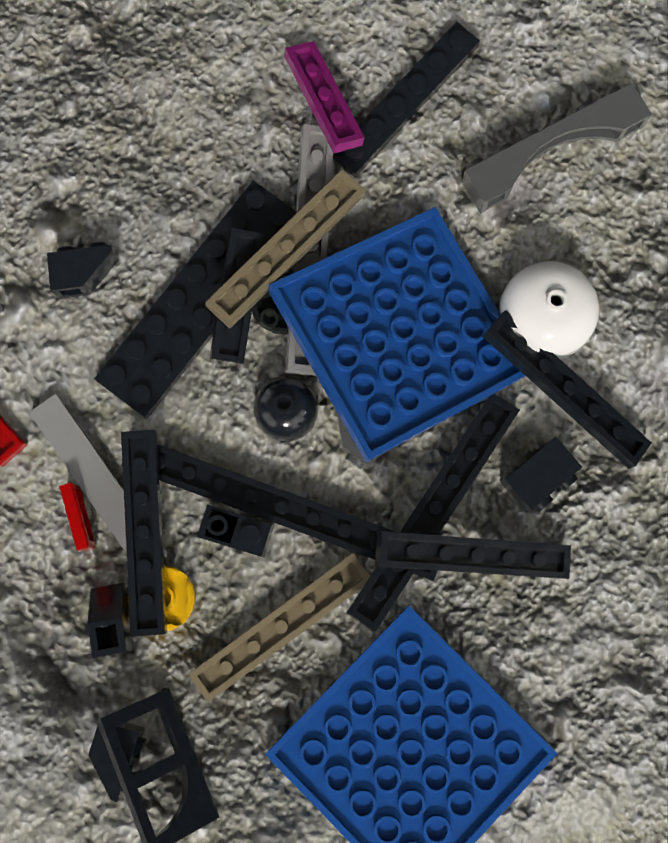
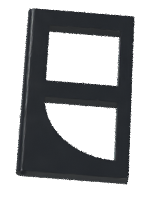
M163 688L151 696L96 720L142 843H176L219 818L218 811L170 688ZM158 708L175 753L132 774L115 728ZM180 767L183 777V793L179 807L171 821L155 835L138 788Z

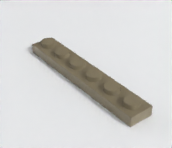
M342 169L205 302L206 307L228 328H231L268 292L269 284L280 280L365 196L366 190Z
M354 553L350 554L188 675L206 701L210 702L362 589L370 575Z

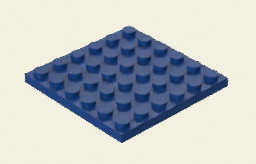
M436 207L269 284L268 292L366 463L526 377L482 337L500 313Z
M409 605L265 753L272 763L350 843H475L558 754Z

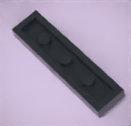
M237 228L230 229L221 287L262 248L264 234ZM252 308L231 328H228L216 316L209 359L244 364Z

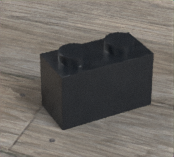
M555 436L500 483L525 512L531 511L534 508L540 512L554 500L550 494L559 487L563 491L566 490L578 479L575 473L582 466Z

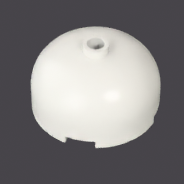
M557 261L534 263L519 271L510 280L499 301V313L501 314L507 310L511 314L517 328L512 329L518 337L526 339L527 346L537 352L540 349L552 352L559 359L572 355L589 340L599 318L598 296L590 280L575 267ZM557 298L561 300L560 306H555L552 303Z

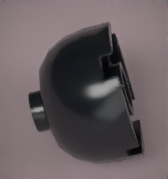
M280 376L269 380L259 389L254 399L253 414L258 427L266 436L277 441L292 442L303 438L313 429L318 416V402L314 391L305 382L295 377Z

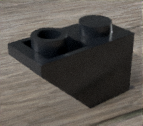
M104 242L91 243L88 248L80 249L64 246L57 248V252L47 253L50 291L58 299L91 295L119 261L118 253L112 245Z
M207 504L197 537L265 558L274 525Z
M125 582L90 588L87 624L92 658L124 653L135 649L130 632V614Z
M126 722L116 727L115 730L132 772L135 759H141L147 739L142 738L144 727ZM97 725L88 756L110 800L118 802L124 796V793Z

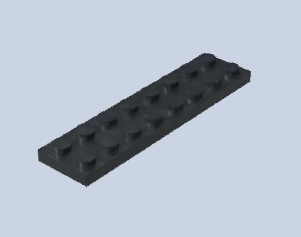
M253 180L96 375L94 380L145 419H148L213 337L216 316L206 307L205 302L221 287L230 229L237 228L264 234L263 247L296 215V211Z

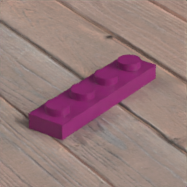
M312 41L285 48L284 57L333 154L363 146L365 137L315 42Z

